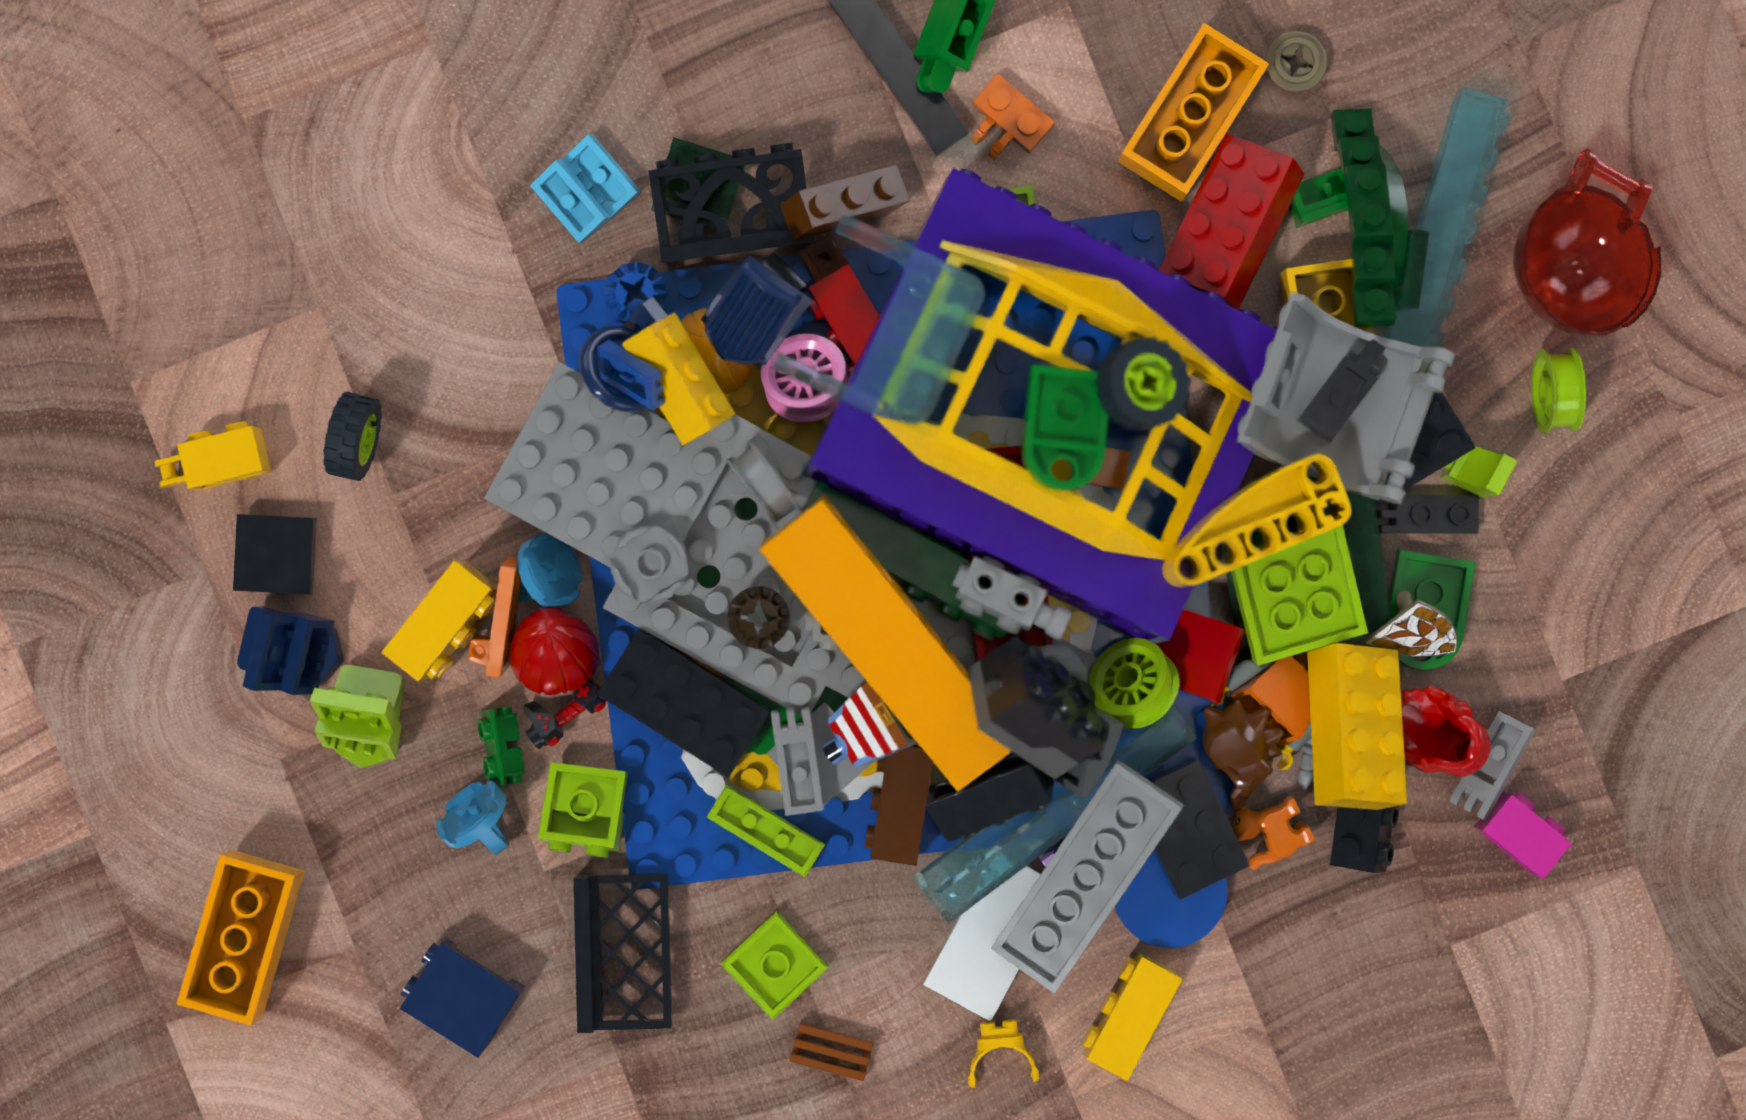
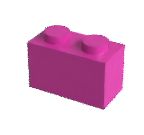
M1502 792L1489 817L1485 821L1480 818L1474 828L1533 876L1544 879L1572 844L1562 836L1566 830L1552 818L1547 816L1543 820L1533 812L1536 805L1521 793L1517 792L1513 796Z

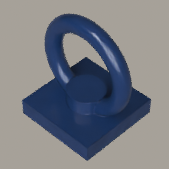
M654 297L643 302L623 326H608L595 331L586 339L581 348L579 369L586 387L600 402L615 410L638 412L648 408L630 396H623L613 392L601 381L595 368L597 346L610 340L612 342L615 341L618 346L625 349L622 345L623 342L667 317L668 315Z

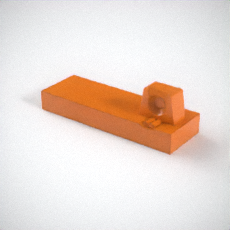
M509 556L500 565L491 635H474L470 642L468 660L486 666V676L500 678L509 667V648L514 634L521 586L518 557Z

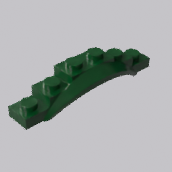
M1372 109L1333 110L1331 123L1334 149L1338 151L1342 167L1350 222L1353 285L1351 298L1354 324L1356 328L1394 326L1397 320L1394 296L1404 266L1408 239V208L1404 184L1396 163L1390 154L1379 145V136L1374 134Z

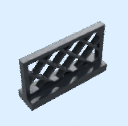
M668 873L577 874L573 878L577 1033H593L594 1030L672 1028ZM660 882V899L651 908L634 894L643 883ZM615 883L626 895L613 909H610L600 899V884ZM624 883L637 884L630 890ZM628 898H631L646 913L632 928L615 913ZM659 905L661 908V919L654 913ZM600 908H602L607 913V915L602 921L600 915ZM610 917L627 932L613 948L601 937V927ZM648 917H651L661 927V937L652 947L635 932ZM630 936L647 951L633 967L616 952ZM660 944L662 945V957L655 951ZM601 946L608 952V954L603 959L601 953ZM649 955L662 965V976L653 985L636 971ZM611 956L628 971L615 986L602 976V965ZM631 975L647 989V992L634 1005L617 990ZM661 982L663 983V995L656 990ZM602 985L609 990V992L604 997ZM650 994H653L663 1004V1019H648L637 1008ZM612 995L629 1009L620 1020H603V1004ZM633 1013L639 1020L626 1019Z

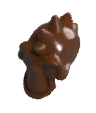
M1235 700L1223 711L1206 707L1204 709L1205 728L1202 733L1203 748L1207 756L1214 762L1216 769L1221 768L1229 775L1235 785L1231 790L1229 798L1235 810H1241L1254 789L1268 775L1273 773V758L1282 754L1276 743L1284 735L1282 729L1267 727L1270 714L1267 709L1248 713L1239 700Z

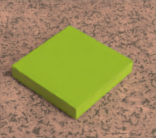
M777 910L721 962L724 969L772 1020L829 968V965Z

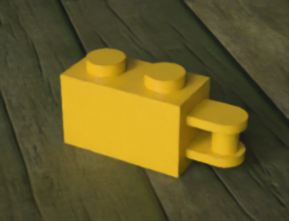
M242 421L224 426L226 431L224 433L211 435V431H201L187 435L188 442L177 444L179 455L154 461L155 468H160L163 480L159 482L160 488H168L186 483L187 489L200 491L272 473L262 429L248 426L247 421ZM175 464H182L184 475L178 476Z

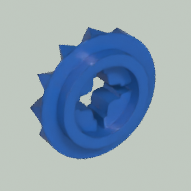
M638 261L621 264L619 268L609 275L604 289L606 302L612 313L619 319L627 322L637 308L645 302L643 299L635 298L625 306L628 302L629 293L622 285L623 282L627 285L636 286L638 282L641 283L645 279L641 289L647 299L654 297L661 308H663L666 300V285L662 276L652 266Z

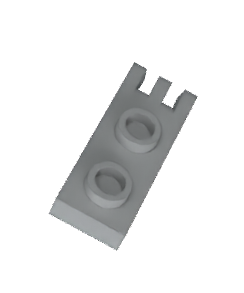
M810 706L802 707L801 716L803 722L796 723L794 708L786 709L787 725H781L779 710L771 711L785 816L823 811L824 805Z
M1500 711L1487 731L1490 737L1491 749L1486 763L1477 772L1462 777L1450 799L1452 804L1459 806L1465 795L1468 794L1469 797L1464 805V810L1469 813L1475 810L1479 801L1483 802L1477 817L1484 821L1489 817L1536 732L1534 728Z

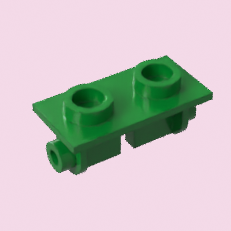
M512 706L496 708L497 716H495L494 709L481 710L482 718L478 719L477 726L480 740L482 742L485 741L487 756L483 758V769L486 779H491L497 786H505L504 777L507 779V784L523 782L522 774H525L521 747L507 749L506 744L508 741L520 740L517 713L512 712Z

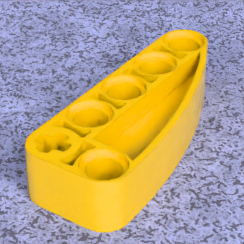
M1316 454L1270 472L1223 501L1203 517L1181 539L1165 559L1162 570L1167 582L1176 587L1199 584L1346 523L1350 517L1351 506L1335 464L1326 455ZM1309 464L1314 466L1318 472L1316 483L1311 482L1307 477V467ZM1329 505L1331 514L1325 516L1323 507ZM1289 515L1294 517L1298 524L1295 535L1291 534L1286 527V520ZM1254 529L1259 531L1263 538L1260 549L1255 548L1251 543L1250 537ZM1218 544H1222L1227 550L1228 556L1224 564L1220 563L1215 557V548ZM1182 558H1186L1192 565V574L1188 579L1179 572V562Z

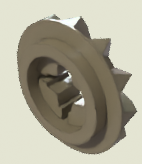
M1303 31L1286 32L1277 37L1270 45L1266 53V62L1269 63L1266 70L1271 77L1272 83L1283 88L1285 92L1302 93L1314 87L1322 79L1327 66L1326 52L1320 41L1313 35ZM1301 48L1300 61L1307 67H1299L1291 76L1290 63L1285 61V57L1292 58L1298 49Z

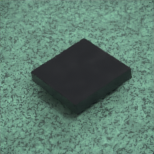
M237 514L233 591L313 594L317 518Z

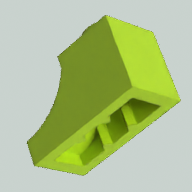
M1476 446L1472 451L1446 465L1440 477L1472 495H1479V498L1499 496L1518 461L1504 453H1495Z

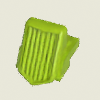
M344 665L339 671L335 687H329L328 690L314 687L310 703L319 717L314 732L322 746L332 748L337 754L359 768L386 762L389 759H397L402 727L399 717L405 686L402 675L396 672Z

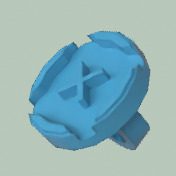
M538 533L528 538L521 545L518 553V571L521 578L518 600L526 602L534 599L544 607L562 608L571 604L579 597L581 590L577 591L578 583L582 582V570L572 548L568 544L553 538L548 533Z
M487 780L485 785L480 781L468 785L446 804L444 810L447 814L443 820L440 817L437 820V835L450 848H462L480 840L493 854L498 855L509 846L507 837L496 824L506 806V794L490 780Z

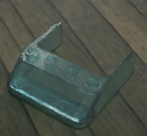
M842 214L835 232L898 261L904 269L900 284L852 387L779 352L774 360L772 369L862 411L908 425L920 424L931 415L984 298L983 285L976 276Z

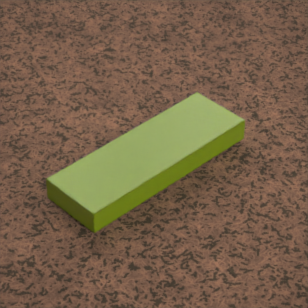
M726 784L707 815L708 819L803 877H806L825 843Z

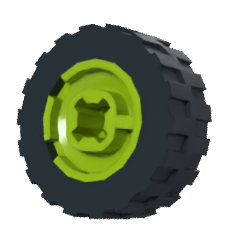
M1143 337L1116 346V349L1109 351L1105 355L1106 359L1100 363L1098 368L1099 374L1096 376V384L1098 385L1096 393L1098 399L1101 400L1103 405L1101 407L1104 412L1111 416L1112 421L1122 424L1127 429L1145 430L1174 420L1176 415L1185 408V401L1189 399L1190 391H1188L1189 384H1191L1190 376L1187 373L1188 367L1186 362H1183L1180 357L1181 354L1176 349H1172L1169 343L1165 341L1160 342L1157 338L1152 337L1143 339Z
M344 392L339 397L336 406L333 408L325 436L323 464L327 474L361 481L366 476L374 459L379 441L382 419L379 399L351 392Z

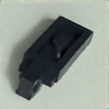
M1372 339L1366 344L1359 355L1351 350L1347 356L1341 359L1297 421L1328 444L1331 443L1378 378L1376 376L1380 370L1373 365L1385 350V347Z

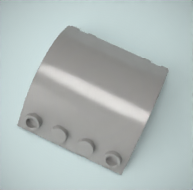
M1291 292L1288 303L1281 309L1279 315L1280 325L1274 341L1270 342L1267 347L1266 363L1262 374L1253 385L1252 401L1248 412L1239 423L1237 442L1257 456L1280 467L1316 454L1326 455L1335 464L1345 491L1376 500L1381 499L1401 504L1405 492L1402 490L1406 478H1411L1415 468L1414 465L1408 462L1434 392L1442 393L1446 382L1443 376L1446 368L1452 366L1455 354L1439 347H1419L1366 332L1324 312L1306 295ZM1374 339L1385 347V350L1373 365L1380 370L1376 376L1378 379L1333 441L1328 444L1299 423L1297 419L1341 359L1347 356L1351 350L1359 355L1366 344ZM1428 362H1429V363H1431V364H1430V367H1429V370H1428L1427 373H1425L1426 368H1427V365H1428ZM1309 464L1307 467V477L1317 481L1318 472L1314 466ZM1388 473H1390L1387 485H1384Z

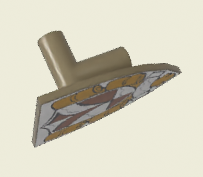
M1400 591L1395 596L1399 614L1364 640V643L1369 646L1398 650V655L1412 657L1456 652L1457 635L1449 618L1440 610L1423 601L1416 600L1413 603L1411 593L1408 591Z

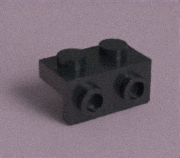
M1394 806L1379 810L1337 807L1330 865L1371 873L1386 872L1387 866L1391 865L1394 856V846L1390 841L1392 828H1395L1398 822L1399 807Z

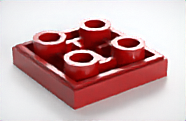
M1183 609L1170 640L1158 643V647L1175 664L1180 679L1179 690L1220 704L1246 630Z

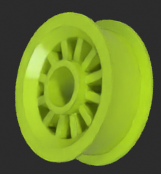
M1574 347L1567 348L1565 353L1549 354L1546 349H1539L1535 355L1531 373L1532 408L1537 427L1543 434L1549 433L1552 427H1567L1571 432H1577L1582 425L1586 406V382L1581 357Z
M1129 638L1111 645L1098 657L1091 669L1088 684L1092 687L1096 696L1094 704L1100 710L1124 723V728L1133 729L1153 724L1170 710L1178 695L1180 679L1175 664L1164 655L1155 643L1143 638Z

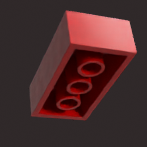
M1225 134L1158 271L1168 276L1170 274L1180 275L1191 282L1190 287L1202 293L1205 291L1216 293L1226 300V305L1239 310L1305 175L1296 160L1288 155Z

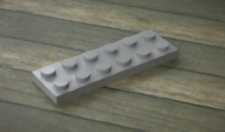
M1118 760L991 949L1055 994L1177 817L1184 804Z

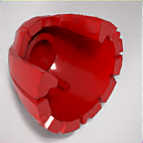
M541 607L533 611L529 616L524 617L518 625L510 644L509 660L515 677L520 683L523 682L524 687L538 694L544 692L545 695H558L560 692L567 693L568 690L574 691L587 682V678H591L598 667L597 661L600 659L598 654L600 651L594 633L582 619L569 616L558 607Z

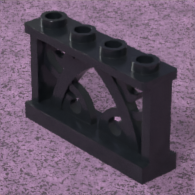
M793 143L771 145V153L755 155V148L732 151L733 159L717 161V154L713 153L694 156L695 164L679 166L678 159L656 161V169L648 170L661 262L667 263L814 242V236L793 241L780 207L781 202L789 199L798 191L807 189L802 150H794ZM760 163L756 170V178L734 167ZM783 164L791 170L793 181L786 192L774 196L770 190L779 185L781 177L777 180H771L767 176V170L773 165ZM718 169L702 186L697 176L692 173ZM682 178L688 181L689 189L687 192L680 193L676 191L682 200L691 201L688 209L676 207L667 200L665 188L672 179ZM727 179L744 186L762 201L750 208L745 214L741 223V236L732 237L727 223L720 216L713 212L702 210L712 193ZM768 208L771 214L761 216L766 218L768 222L767 227L756 229L752 224L753 216L759 211ZM666 211L674 215L684 216L679 244L670 245ZM698 217L706 218L716 223L717 232L715 235L707 237L703 234L702 229L706 224H696Z

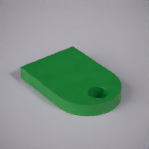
M1034 364L1029 367L1022 458L1031 477L1048 489L1054 491L1075 490L1090 482L1101 469L1105 456L1108 413H1105L1101 406L1103 405L1096 393L1098 391L1096 376H1098L1099 372ZM1063 459L1070 464L1072 475L1068 481H1059L1053 476L1051 466L1055 460Z
M1405 550L1396 551L1385 624L1399 614L1395 598L1396 594L1400 591H1408L1411 593L1413 603L1416 600H1420L1443 612L1453 623L1457 635L1456 652L1428 656L1423 661H1417L1412 656L1398 655L1399 662L1411 668L1429 670L1445 665L1457 654L1464 636L1475 562Z

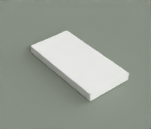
M995 849L927 974L923 985L991 1022L1019 970L1015 965L993 951L991 947L1041 873Z

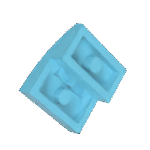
M587 134L562 160H555L530 185L578 243L584 242L642 192L593 134Z

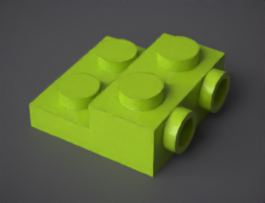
M550 762L538 839L548 843V850L570 853L571 846L585 847V854L595 857L608 858L609 851L619 852L624 821L622 810L628 773L626 771Z

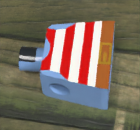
M865 682L828 719V725L836 737L823 745V751L827 759L835 765L848 757L852 765L860 767L903 750L917 742L870 684Z

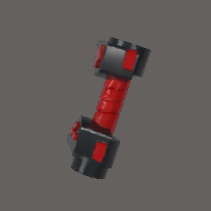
M587 678V682L573 691L574 700L554 715L536 701L525 704L523 710L532 723L531 727L526 730V734L531 742L538 749L548 745L554 746L563 737L562 727L568 724L569 721H572L585 710L591 714L603 710L607 700L597 694L600 690L599 685L593 679Z

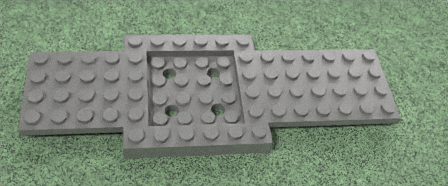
M559 362L484 499L610 568L614 548L628 531L641 526H660L673 532L683 542L689 557L688 575L683 586L671 598L658 603H644L627 597L615 584L603 606L605 610L787 709L794 708L795 713L800 716L803 706H810V713L812 712L826 686L850 698L867 682L842 650L819 648L818 641H812L811 631H804L806 606L759 550L762 541L768 537L770 538L801 512L795 509L777 522V530L757 503V514L753 519L748 521L739 519L734 510L737 501L742 498L754 499L725 460L726 458L730 461L737 459L751 448L750 441H752L800 508L803 509L817 484V481L802 475L811 456L738 415H734L712 430L682 445L668 421L646 409L638 412H623L608 407L589 391L582 379L581 373ZM888 517L889 519H891V520H893V521H895V522L901 524L902 526H904V527H906V528L912 530L911 527H909V526H907V525H905V524H903V523H901V522H899V521H897V520H894V519ZM712 565L719 570L720 581L716 586L706 588L699 583L697 575L703 566ZM755 586L767 587L779 593L785 600L790 613V622L786 634L775 645L762 649H754L742 645L731 634L727 621L728 609L735 596L741 591ZM909 598L919 611L924 612L926 620L968 670L970 666L975 664L971 623L962 618L958 622L946 618L937 611L939 606L926 599L923 603ZM757 600V607H755L754 613L741 616V619L754 622L756 635H760L763 622H768L765 613H763V607H761V600ZM1053 638L1054 645L1067 646L1072 648L1078 656L1080 654L1087 669L1088 683L1091 669L1098 658L1062 638L1059 640Z

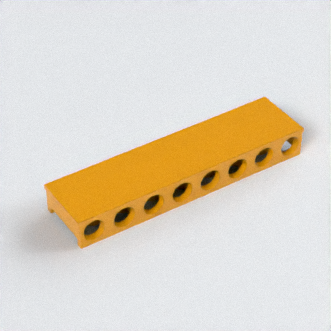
M825 494L820 496L814 504L770 538L768 537L762 541L761 547H759L760 552L957 791L1012 752L978 729L968 670Z

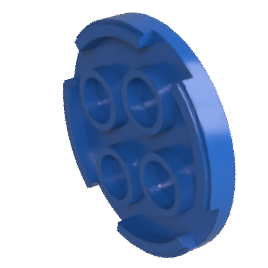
M1152 851L1114 908L1125 927L1140 940L1163 948L1187 946L1202 939L1218 923L1226 905L1227 880L1224 878L1179 900L1174 895Z

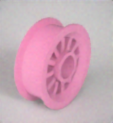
M798 334L785 338L767 364H762L761 380L770 407L784 419L798 423L816 422L830 416L849 379L845 359L840 349L829 339L815 334ZM811 376L807 380H799L802 377Z

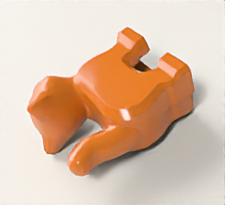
M1292 796L1286 797L1278 805L1266 807L1261 811H1253L1247 807H1242L1241 810L1236 811V818L1232 825L1236 838L1239 841L1250 840L1262 832L1267 846V851L1251 856L1248 861L1251 870H1256L1260 865L1271 864L1282 858L1289 857L1299 847L1306 846L1315 841L1307 824L1304 825L1301 820L1295 824L1294 829L1291 827L1289 819L1301 813Z

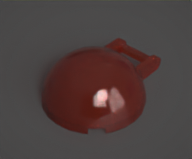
M1588 148L1583 150L1577 157L1566 186L1552 191L1529 212L1517 234L1514 245L1513 271L1516 285L1523 300L1538 317L1554 328L1572 335L1604 336L1621 328L1631 326L1647 311L1657 293L1661 278V246L1654 248L1648 227L1640 221L1652 191V184L1643 179L1639 181L1632 179L1597 159V153ZM1591 174L1628 194L1626 203L1613 193L1587 185Z

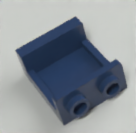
M446 938L440 945L433 943L424 955L421 963L426 965L419 978L413 975L400 995L406 999L400 1009L479 1058L525 986L513 978L508 982L451 946L453 942Z

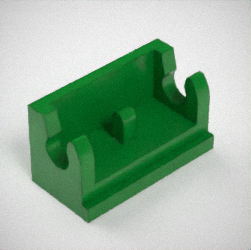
M1342 168L1300 183L1289 206L1296 228L1348 210Z

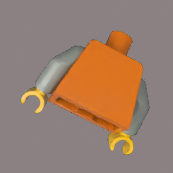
M1307 651L1259 666L1253 663L1252 658L1243 660L1232 668L1220 701L1221 704L1225 699V692L1230 689L1233 692L1229 698L1233 701L1239 700L1246 712L1253 713L1263 709L1269 711L1267 727H1276L1284 731V735L1276 744L1283 753L1282 759L1276 764L1279 770L1290 768L1293 763L1291 753L1294 750L1299 751L1311 738ZM1210 701L1208 703L1210 706L1220 705L1219 703Z

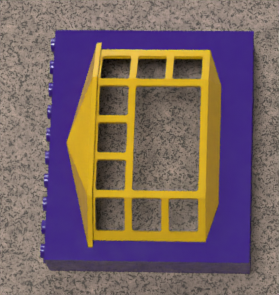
M953 168L940 187L802 475L817 482L819 480L848 497L973 558L977 557L981 560L983 556L993 558L1005 566L1004 571L1016 577L1020 573L1031 576L1041 583L1039 588L1046 590L1048 595L1136 638L1147 639V641L1153 643L1168 641L1194 585L1176 587L1168 583L1163 575V563L1181 539L1203 517L1234 495L1240 486L1254 453L1237 442L1239 436L1238 427L1242 417L1248 412L1252 401L1253 385L1262 374L1266 363L1267 347L1270 342L1274 341L1279 326L1272 328L1260 322V317L1254 312L1246 309L1236 310L1226 305V300L1216 293L1209 291L1202 293L1190 287L1191 282L1180 275L1170 274L1168 276L1156 270V265L1146 258L1139 256L1132 258L1122 253V248L1110 240L1100 239L1098 241L1086 235L1087 231L1085 228L1074 222L1066 221L1063 223L1051 217L1052 213L1043 206L1037 204H1030L1029 206L1017 200L1016 194L1001 186L993 188L981 182L982 178L971 170L961 168L959 171ZM965 264L974 266L1008 283L990 319L945 304L961 268ZM1019 289L1065 312L1049 347H1045L1004 326V320ZM939 317L981 330L984 333L966 372H960L920 357ZM1076 318L1122 340L1121 344L1142 337L1143 339L1149 337L1157 338L1160 342L1165 341L1169 343L1172 349H1176L1181 354L1182 361L1186 362L1188 367V376L1192 375L1220 389L1225 393V398L1208 434L1180 414H1177L1176 418L1171 422L1153 427L1114 511L1111 512L1070 491L1048 489L1036 482L1027 470L953 434V428L995 339H1000L1055 367L1093 371L1063 356L1061 353ZM914 370L958 386V390L941 426H935L894 411ZM1168 424L1201 446V451L1184 487L1151 465V461ZM1143 478L1148 479L1177 500L1159 541L1126 519V515ZM1182 558L1179 562V572L1188 579L1192 574V565L1186 558Z

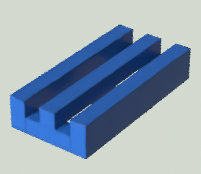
M610 340L597 346L601 379L652 411L664 404V397L659 395L663 391V385L657 382L662 378L661 371Z

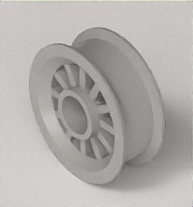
M750 441L751 448L734 461H730L727 458L725 460L777 530L778 521L793 510L797 509L802 512V509L758 448Z

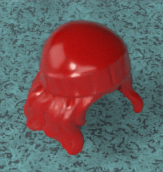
M1431 685L1424 689L1413 688L1410 691L1404 690L1401 692L1404 759L1407 766L1415 767L1424 773L1444 772L1454 777L1471 775L1483 767L1490 754V737L1486 728L1474 719L1473 710L1468 703L1457 699L1452 693Z

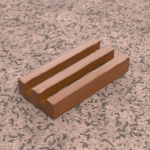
M800 1022L790 1062L864 1081L874 1042ZM808 1034L864 1049L863 1054L858 1055L803 1040L804 1035ZM805 1049L860 1064L859 1069L801 1054L800 1050Z

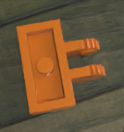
M997 73L972 102V105L987 118L969 140L975 145L982 142L990 129L996 125L1005 134L989 149L988 156L993 161L996 160L1012 140L1030 154L1054 126L1055 122Z

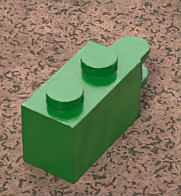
M934 0L913 55L923 60L916 79L917 86L922 92L934 91L936 93H943L948 90L955 71L968 72L995 0Z

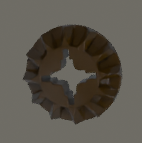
M755 586L747 588L735 596L728 609L727 621L730 632L737 641L750 648L762 649L775 645L786 634L790 622V613L785 600L779 593L767 587ZM757 600H761L763 613L776 616V620L763 622L760 635H756L754 622L741 619V616L754 613L755 607H757Z

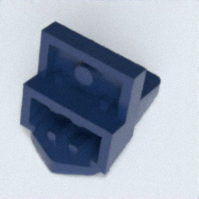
M749 255L717 293L701 321L705 323L706 334L721 359L745 364L761 362L763 365H766L784 342L788 333L808 309L812 299Z
M251 607L237 659L238 667L246 671L242 687L252 691L280 690L290 695L312 694L314 687L319 688V686L326 683L343 662L337 630L333 627L335 621L303 612H282L267 607Z

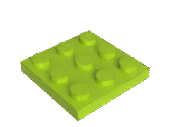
M1343 525L1231 570L1253 663L1257 666L1368 633ZM1263 542L1253 544V546L1260 549Z

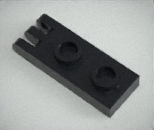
M1404 495L1401 504L1386 501L1382 504L1389 503V510H1374V518H1389V525H1374V533L1479 534V495Z

